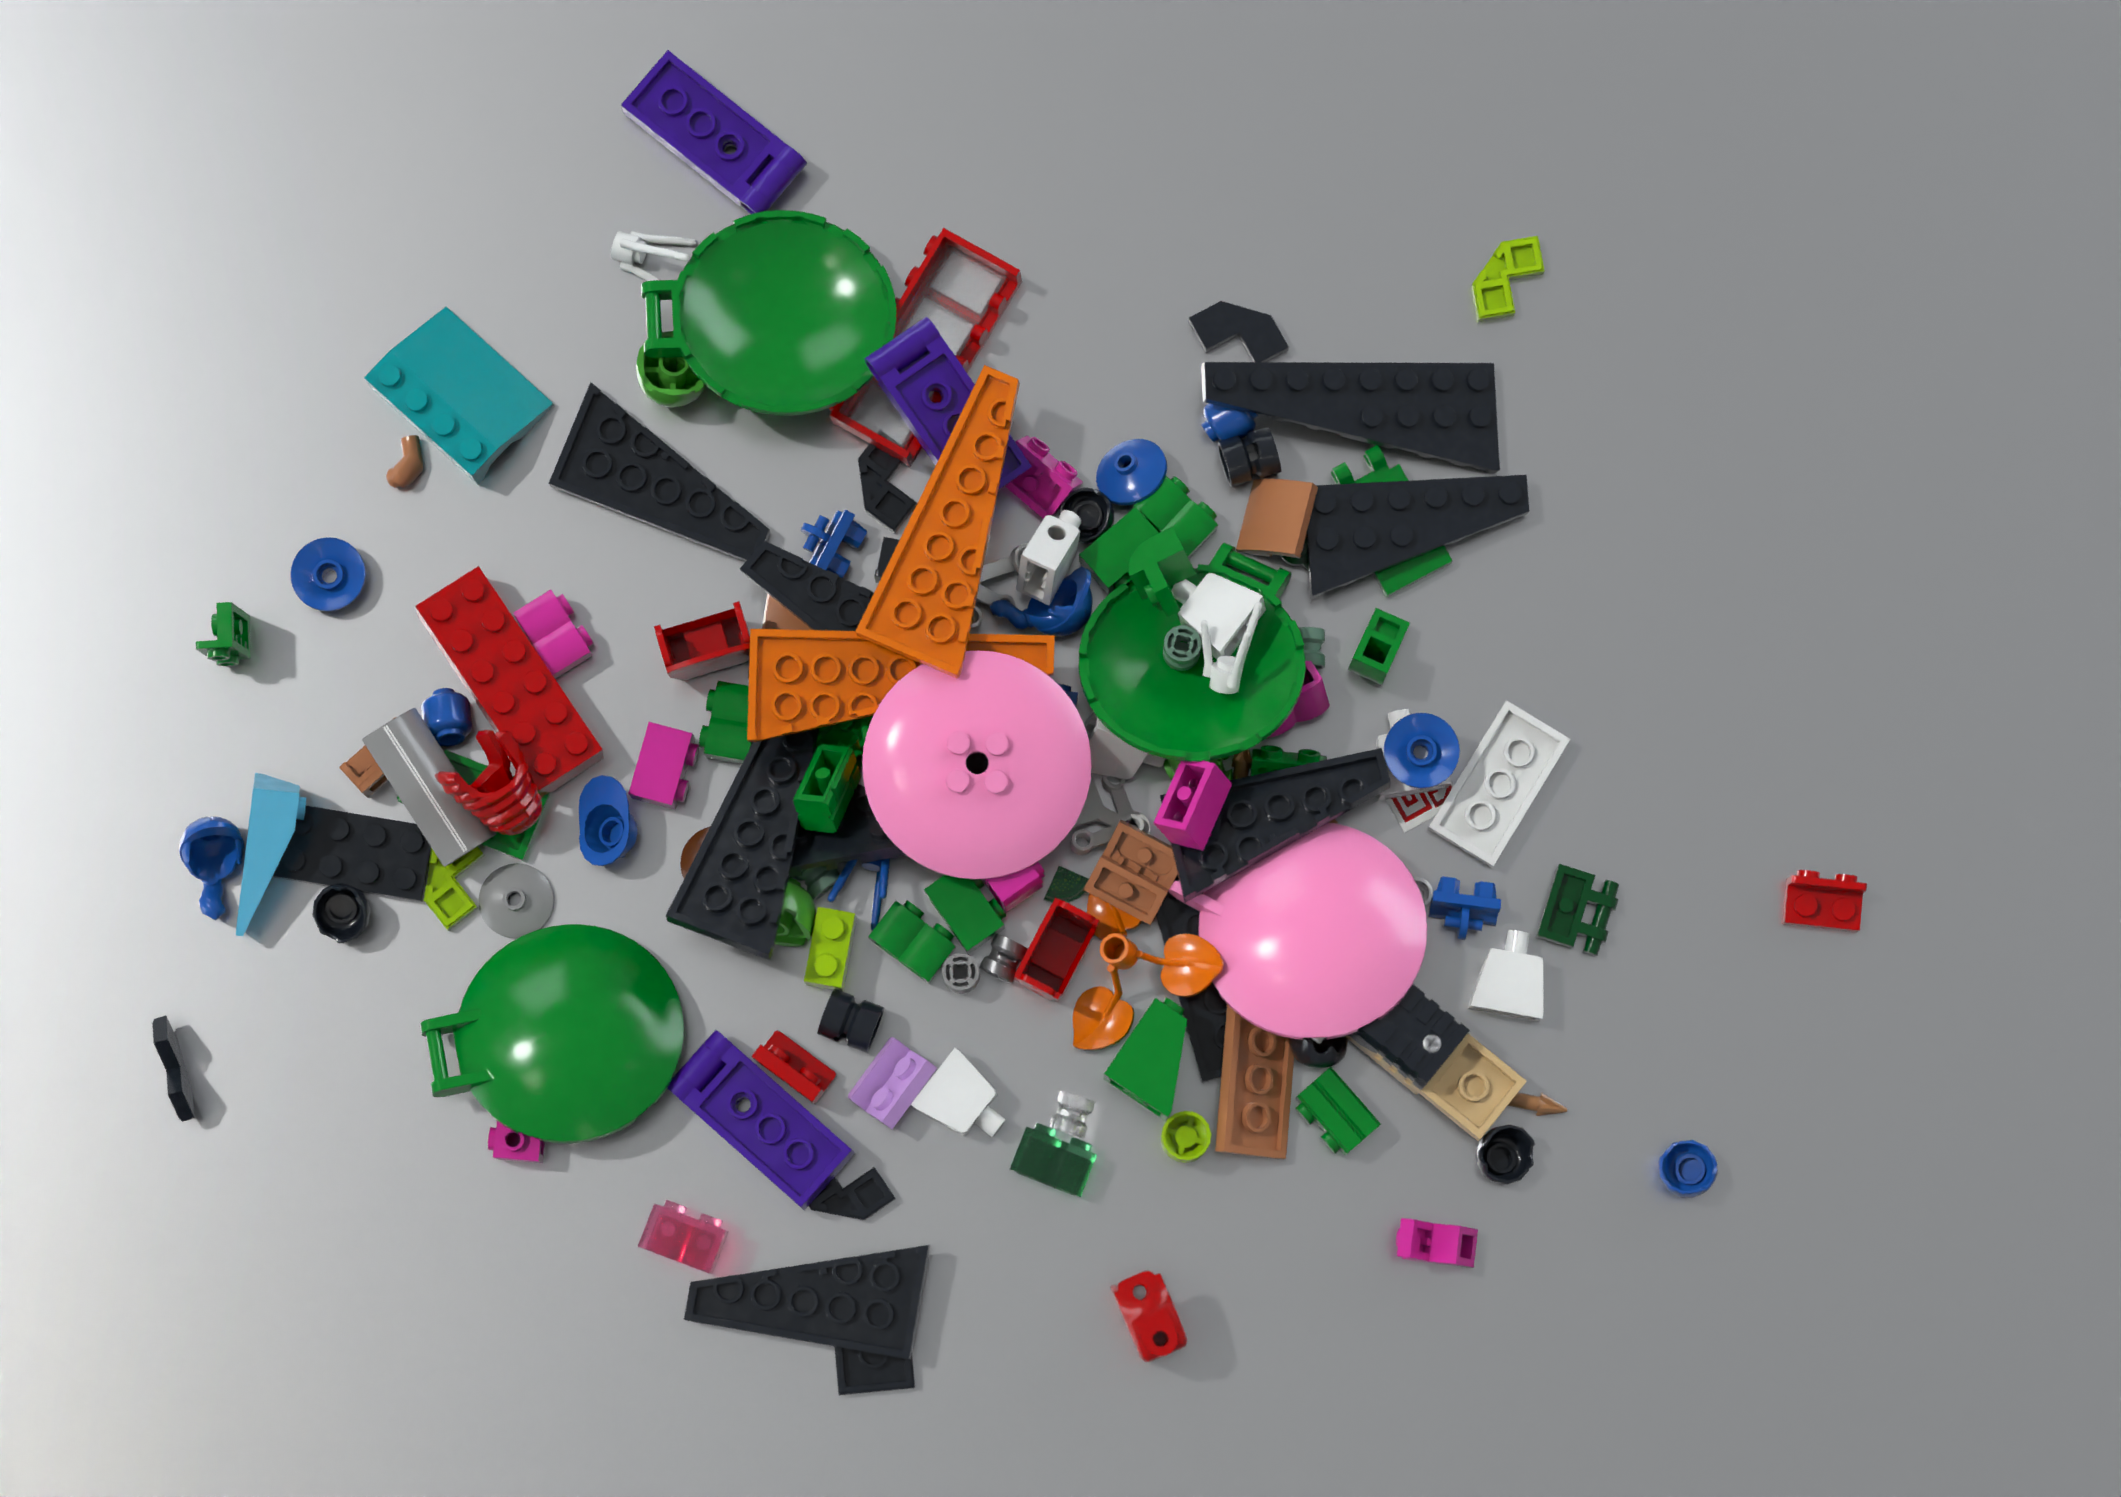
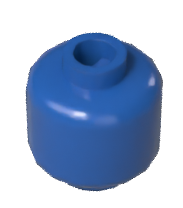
M1207 404L1203 409L1206 421L1201 425L1213 442L1218 439L1224 440L1234 436H1239L1242 439L1248 432L1254 431L1256 428L1254 419L1259 415L1249 411L1241 412Z
M441 688L435 690L432 696L422 703V719L440 746L458 745L472 731L470 703L463 694L457 693L451 688Z

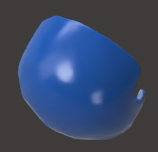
M1694 1140L1672 1143L1659 1158L1661 1181L1670 1192L1679 1197L1693 1198L1702 1195L1709 1190L1718 1174L1716 1157L1706 1145Z

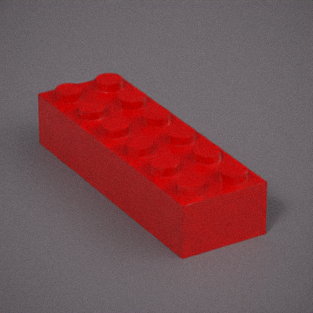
M479 566L415 606L419 619L495 732L509 731L512 733L513 740L518 742L519 749L524 754V761L528 764L527 772L532 775V783L538 786V793L542 797L604 759L603 749Z

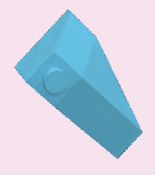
M255 773L236 936H244L295 831L296 819L304 820L306 797H299L300 785L261 773Z

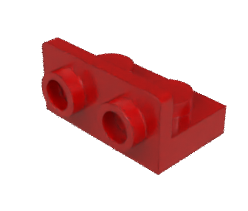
M1797 870V875H1791L1786 879L1782 924L1858 932L1860 931L1863 893L1867 891V883L1857 882L1858 877L1854 875L1835 874L1833 880L1820 878V872Z
M779 1030L773 1033L764 1046L760 1044L751 1056L755 1061L813 1104L818 1102L836 1077V1073Z

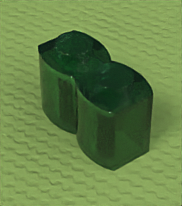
M1039 1123L1035 1124L1034 1129L1026 1126L1009 1170L1080 1198L1097 1157V1154L1090 1152L1093 1145L1071 1137L1069 1143L1055 1138L1056 1130Z

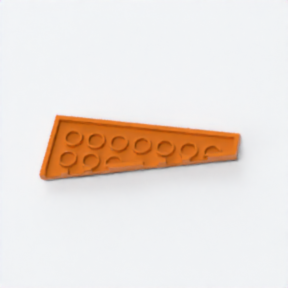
M984 365L855 631L857 636L957 679H959L962 673L1020 386L1019 379Z
M750 629L747 741L758 742L874 716L879 704L895 684L909 672L922 665V663L857 636L855 631ZM969 634L966 651H991L1010 655L1028 662L1048 676L1054 675L1055 635Z

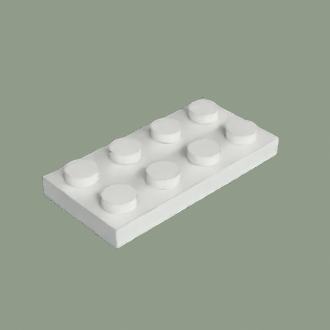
M1506 700L1428 829L1492 868L1571 739Z

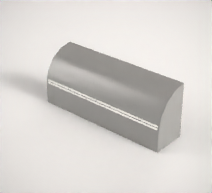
M416 708L404 712L362 738V741L444 867L497 834L481 823L480 818L472 815L471 811L465 810L462 804L457 803L453 795L446 794L442 784L437 782L435 774L441 771H457Z

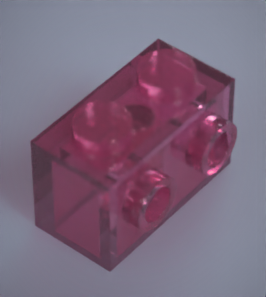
M665 1200L664 1206L654 1203L638 1247L713 1274L729 1232L720 1228L723 1221L701 1213L699 1220L685 1215L687 1207L669 1200Z

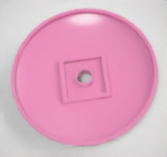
M966 651L959 679L922 664L898 681L879 704L866 734L862 760L863 780L869 805L877 822L888 838L905 855L922 866L944 875L963 879H991L1010 875L1032 866L1052 852L1065 839L1082 812L1089 790L1092 768L1091 750L1084 723L1077 708L1065 691L1050 676L1028 662L1010 655L991 651ZM973 753L985 755L989 763L986 771L981 774L971 773L966 767L968 756Z

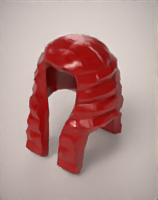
M493 730L478 731L476 739L488 759L489 765L471 785H468L457 772L441 771L435 774L436 780L442 784L446 794L453 795L457 803L462 804L465 810L471 811L472 815L480 818L481 823L488 826L491 831L499 832L503 835L522 833L530 828L541 815L542 796L538 793V786L532 783V775L527 772L528 764L524 761V754L519 749L518 742L513 740L511 732L497 731L494 733ZM511 762L516 769L514 778H512L510 771Z

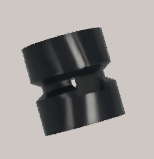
M1269 427L1248 432L1246 439L1234 436L1217 442L1223 469L1230 487L1250 482L1254 474L1263 478L1281 472L1279 455ZM1248 452H1255L1257 459L1250 461Z
M834 988L822 1015L817 1034L837 1042L842 1038H846L848 1046L868 1053L879 1028L884 1007L867 1000L857 1004L853 995Z

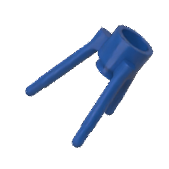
M890 858L862 864L863 868L877 872L872 907V931L879 923L882 899L886 898ZM858 859L847 861L827 898L829 902H834Z

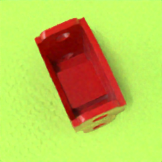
M739 601L733 603L734 609L666 629H662L661 625L654 626L662 658L670 678L688 680L745 663L749 660L750 634Z
M1055 897L1014 975V980L1048 1000L1059 1002L1093 940L1099 925V919Z
M1144 1271L1122 1280L1117 1286L1116 1284L1110 1286L1135 1348L1143 1361L1152 1362L1186 1346V1333L1160 1273L1154 1275L1151 1271ZM1136 1285H1142L1146 1289V1295L1141 1300L1133 1295V1289Z

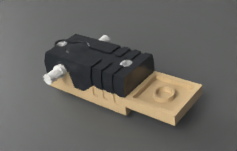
M1413 984L1405 997L1383 1018L1374 1020L1370 1024L1359 1028L1358 1032L1346 1035V1037L1415 1095L1421 1094L1469 1135L1479 1141L1527 1081L1468 1033L1470 1030L1466 1026L1455 1021V1017L1447 1011L1444 1012L1439 1008V1004L1432 999H1428L1425 993ZM1325 1037L1311 1039L1321 1044Z

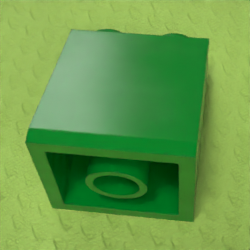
M1167 997L1163 1002L1157 998L1154 999L1105 1071L1103 1077L1105 1081L1164 1121H1167L1172 1112L1187 1019L1182 1016L1185 1010Z

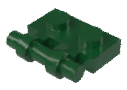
M1559 864L1536 937L1573 948L1578 934L1587 938L1583 952L1598 956L1601 943H1606L1609 931L1606 930L1611 911L1616 910L1619 901L1615 898L1619 884L1605 880L1602 891L1597 892L1591 890L1595 875ZM1587 902L1597 906L1591 925L1581 922Z

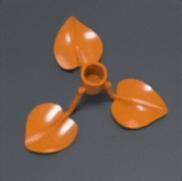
M1089 893L1087 913L1099 919L1095 936L1102 940L1100 954L1109 963L1107 971L1111 973L1115 993L1113 994L1106 987L1097 986L1087 989L1081 994L1073 1010V1046L1082 1050L1107 1048L1118 1043L1130 1031L1134 1021V1009L1129 1003L1120 1000L1123 991L1118 969H1129L1135 965L1138 959L1163 965L1161 981L1164 987L1176 996L1191 997L1205 990L1222 972L1224 963L1220 953L1208 941L1193 934H1179L1169 938L1164 946L1165 958L1144 953L1138 950L1135 943L1127 939L1126 931L1138 927L1142 920Z

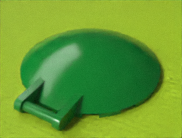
M774 210L750 214L733 220L732 225L716 234L712 232L692 252V257L683 271L680 272L678 280H653L641 284V296L646 302L647 325L644 355L650 358L684 357L691 370L709 389L725 400L747 410L782 416L818 412L847 400L874 377L867 367L864 358L894 338L896 326L894 290L885 267L880 265L879 261L871 253L870 247L849 229L843 230L836 225L826 222L827 218L801 211ZM660 300H672L673 338H662Z
M1225 542L1220 546L1210 564H1198V568H1194L1196 574L1187 578V580L1198 586L1208 573H1214L1255 591L1264 598L1266 611L1257 622L1244 661L1239 691L1237 693H1219L1209 687L1211 678L1202 675L1204 668L1202 645L1197 664L1189 670L1177 671L1165 663L1163 658L1164 638L1169 630L1181 625L1178 612L1167 617L1160 604L1153 607L1149 598L1142 601L1133 582L1128 585L1123 583L1109 593L1092 613L1085 626L1079 647V676L1088 704L1103 725L1125 743L1148 754L1178 761H1208L1241 753L1274 733L1290 715L1299 699L1306 668L1304 643L1296 621L1290 618L1280 601V597L1291 579V572L1282 568L1276 570L1236 552L1234 546ZM1228 565H1231L1270 584L1267 586L1261 582H1258L1250 577H1247L1239 572H1236L1228 568ZM1176 600L1179 608H1181L1183 604ZM1239 646L1235 649L1231 656L1236 657ZM1212 656L1213 662H1216L1217 659Z
M582 924L551 926L533 931L510 942L496 952L477 972L468 986L458 1013L426 1019L420 1023L422 1036L427 1038L434 1079L430 1084L433 1097H446L471 1092L491 1116L505 1127L516 1133L520 1132L531 1137L540 1138V1141L551 1143L592 1141L609 1136L636 1121L635 1118L645 1112L652 1104H656L671 1083L672 1075L679 1058H681L684 1042V1020L679 996L671 978L659 961L648 950L623 934L602 927ZM453 1033L460 1070V1075L453 1077L448 1075L442 1035Z

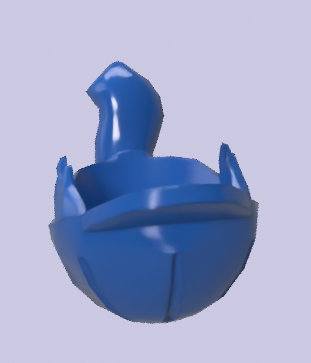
M1081 566L1066 576L1050 605L1031 598L1027 609L1022 611L1007 600H997L990 605L991 613L994 616L1005 617L1017 629L1023 630L1028 627H1034L1046 635L1060 637L1071 635L1087 623L1092 613L1091 573L1088 569Z
M206 816L195 820L186 827L180 839L179 854L189 873L203 882V890L199 899L202 914L217 920L226 913L222 902L224 892L221 881L234 872L237 863L238 865L242 863L244 841L238 827L231 821L221 817Z

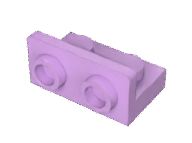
M890 1037L850 1091L848 1098L869 1115L890 1129H893L937 1067L907 1048L896 1038Z

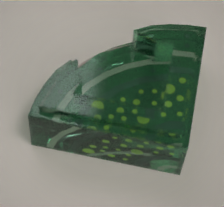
M1058 866L1043 900L1052 903L1056 897L1067 903L1073 902L1086 893L1084 888L1089 879L1062 866Z

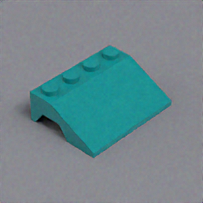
M444 307L393 347L364 377L369 386L477 485L484 479L490 465L512 442L523 438L554 406L553 402L447 307Z

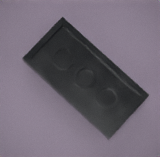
M306 806L304 820L296 819L295 831L273 876L275 878L322 886L344 883L364 893L423 902L429 871L431 846L417 824Z

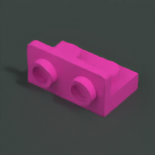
M1025 436L1016 440L1015 443L1032 467L1005 487L1043 519L1046 515L1055 516L1064 500L1072 491L1079 489L1083 482L1077 477L1078 473L1074 467L1065 461H1058L1048 453L1050 449L1042 440L1036 437Z

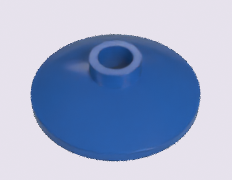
M1131 439L1116 445L1107 452L1098 466L1096 483L1099 491L1104 493L1110 502L1119 505H1131L1147 499L1157 491L1164 481L1167 472L1165 454L1157 444L1146 439Z
M325 537L309 542L297 553L291 566L290 577L296 595L307 606L319 611H336L350 605L359 596L365 583L366 570L361 555L351 544L338 538ZM328 571H335L337 573V578L332 583L324 581V576Z
M1428 713L1410 714L1397 721L1388 732L1384 743V758L1388 769L1397 780L1414 788H1430L1444 782L1455 770L1460 755L1459 741L1452 727L1440 717ZM1418 746L1424 747L1428 752L1427 757L1424 759L1416 758L1414 749Z

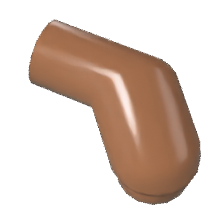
M417 435L401 438L403 458L394 468L389 469L386 474L387 482L391 487H406L422 472L424 464L420 439Z

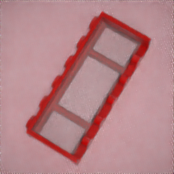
M943 228L938 237L933 235L928 241L923 253L926 257L920 267L914 266L905 281L907 289L900 299L895 298L896 326L894 338L924 317H928L968 373L1022 283L1020 270ZM875 377L856 394L829 408L832 411L830 417L834 425L845 429L869 444H873L876 448L899 459L909 468L922 449L921 444L886 396ZM933 391L929 393V399L933 403L941 402V396L938 392Z

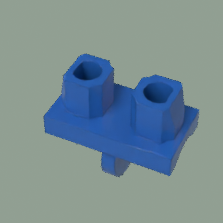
M846 509L843 512L836 511L826 532L824 530L830 520L822 515L819 516L814 526L803 523L800 531L809 536L803 548L813 553L817 543L820 542L809 563L826 571L829 570L841 578L844 577L851 561L836 553L841 541L853 548H858L867 534V530L853 520L855 514Z
M1444 876L1440 878L1437 890L1433 891L1428 917L1445 919V927L1458 928L1457 939L1460 940L1466 939L1467 930L1482 931L1483 924L1496 926L1498 913L1501 909V899H1497L1494 883L1477 882L1474 885L1473 895L1459 894L1460 880Z

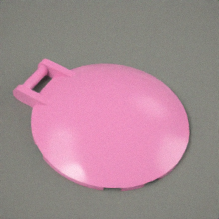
M1328 822L1185 903L1200 911L1199 937L1212 944L1223 959V970L1213 980V984L1223 1000L1236 1013L1253 1025L1270 1033L1293 1039L1303 1040V1037H1327V1039L1343 1037L1358 1032L1359 1028L1370 1024L1376 1019L1380 1020L1396 1007L1413 985L1420 971L1427 945V918L1423 898L1418 885L1404 863L1389 848L1370 835L1335 823ZM1174 881L1169 889V893L1184 903L1180 882Z

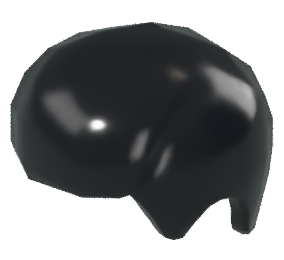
M1083 487L1072 491L1060 506L1059 516L1063 510H1069L1081 518L1082 522L1078 528L1080 530L1078 543L1087 545L1093 543L1114 524L1112 503L1098 489Z
M336 883L324 888L314 900L312 916L322 935L336 940L337 943H345L357 939L368 926L371 910L368 899L359 889L348 884Z
M1346 1036L1332 1039L1325 1037L1322 1043L1318 1044L1311 1038L1303 1037V1040L1289 1038V1045L1293 1056L1299 1063L1312 1068H1326L1336 1065L1345 1057L1348 1039Z
M1510 1124L1489 1130L1481 1138L1476 1151L1478 1167L1483 1176L1492 1182L1504 1185L1520 1181L1534 1165L1533 1147L1535 1142L1533 1138L1523 1128Z

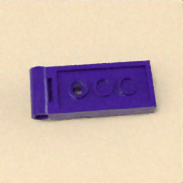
M669 50L665 52L621 104L623 113L750 214L768 211L807 165L806 160L796 150L784 143ZM729 146L737 148L732 154L724 152Z
M924 317L864 358L886 396L936 466L975 384L928 317ZM933 391L938 392L941 396V402L933 403L929 399V393ZM1009 435L999 490L1032 467L1011 435Z
M717 1030L708 1037L673 1076L671 1083L667 1087L804 1211L855 1154L851 1148ZM743 1100H749L751 1104L746 1112L739 1111V1104Z

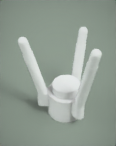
M618 231L612 244L611 259L621 261V270L632 272L645 281L660 280L636 266L635 263L641 264L645 259L646 253L682 261H688L689 255L651 246L647 243L696 246L697 241L682 237L642 234L632 231L630 234Z
M1257 602L1254 606L1236 657L1223 655L1219 656L1216 662H1213L1208 622L1206 620L1201 621L1204 655L1202 675L1211 678L1209 687L1212 690L1224 694H1234L1239 691L1244 661L1262 609L1261 602Z

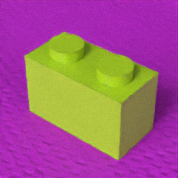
M817 907L804 982L807 986L830 990L835 988L844 992L857 922L855 913Z

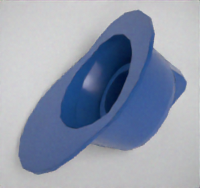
M601 775L592 778L584 786L579 799L580 850L584 858L592 865L605 866L613 863L618 858L626 857V854L636 843L638 836L637 823L629 813L627 793L622 784L611 776Z

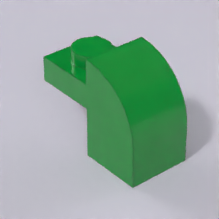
M1173 526L1141 543L1133 552L1128 564L1130 578L1142 601L1149 598L1153 607L1160 604L1167 617L1181 611L1170 587L1195 575L1196 572Z
M1376 608L1348 670L1382 685L1410 622Z

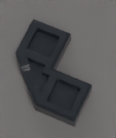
M1219 301L1188 318L1205 352L1236 336H1239L1253 362H1267L1289 349L1274 319L1269 314Z
M880 430L877 433L883 436L884 438L892 441L893 443L899 445L900 447L904 448L898 442H896L887 434H885L883 431ZM869 444L858 458L865 512L895 534L916 507L917 502L889 482L903 464L902 461L876 448L873 444Z
M167 1016L153 1019V1043L166 1069L169 1099L179 1120L183 1122L195 1118L193 1092L178 1040Z
M873 1167L844 1188L834 1177L809 1207L812 1211L866 1220L896 1198L876 1168Z

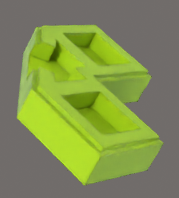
M1538 236L1501 242L1488 263L1476 277L1471 289L1478 322L1514 316L1515 308L1509 280L1544 274L1545 269Z
M431 847L424 901L448 931L478 908L455 878L485 856L479 847L474 848L446 867L443 866Z

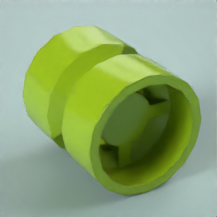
M1182 1111L1175 1113L1167 1119L1162 1128V1148L1168 1157L1176 1162H1194L1204 1155L1210 1145L1211 1131L1209 1124L1202 1116L1195 1112Z

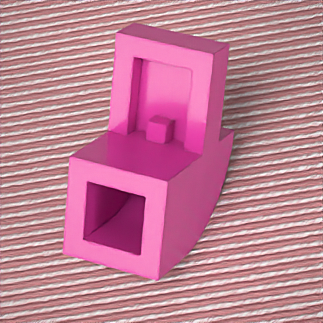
M1401 1218L1400 1228L1396 1234L1397 1257H1402V1259L1474 1268L1478 1229Z

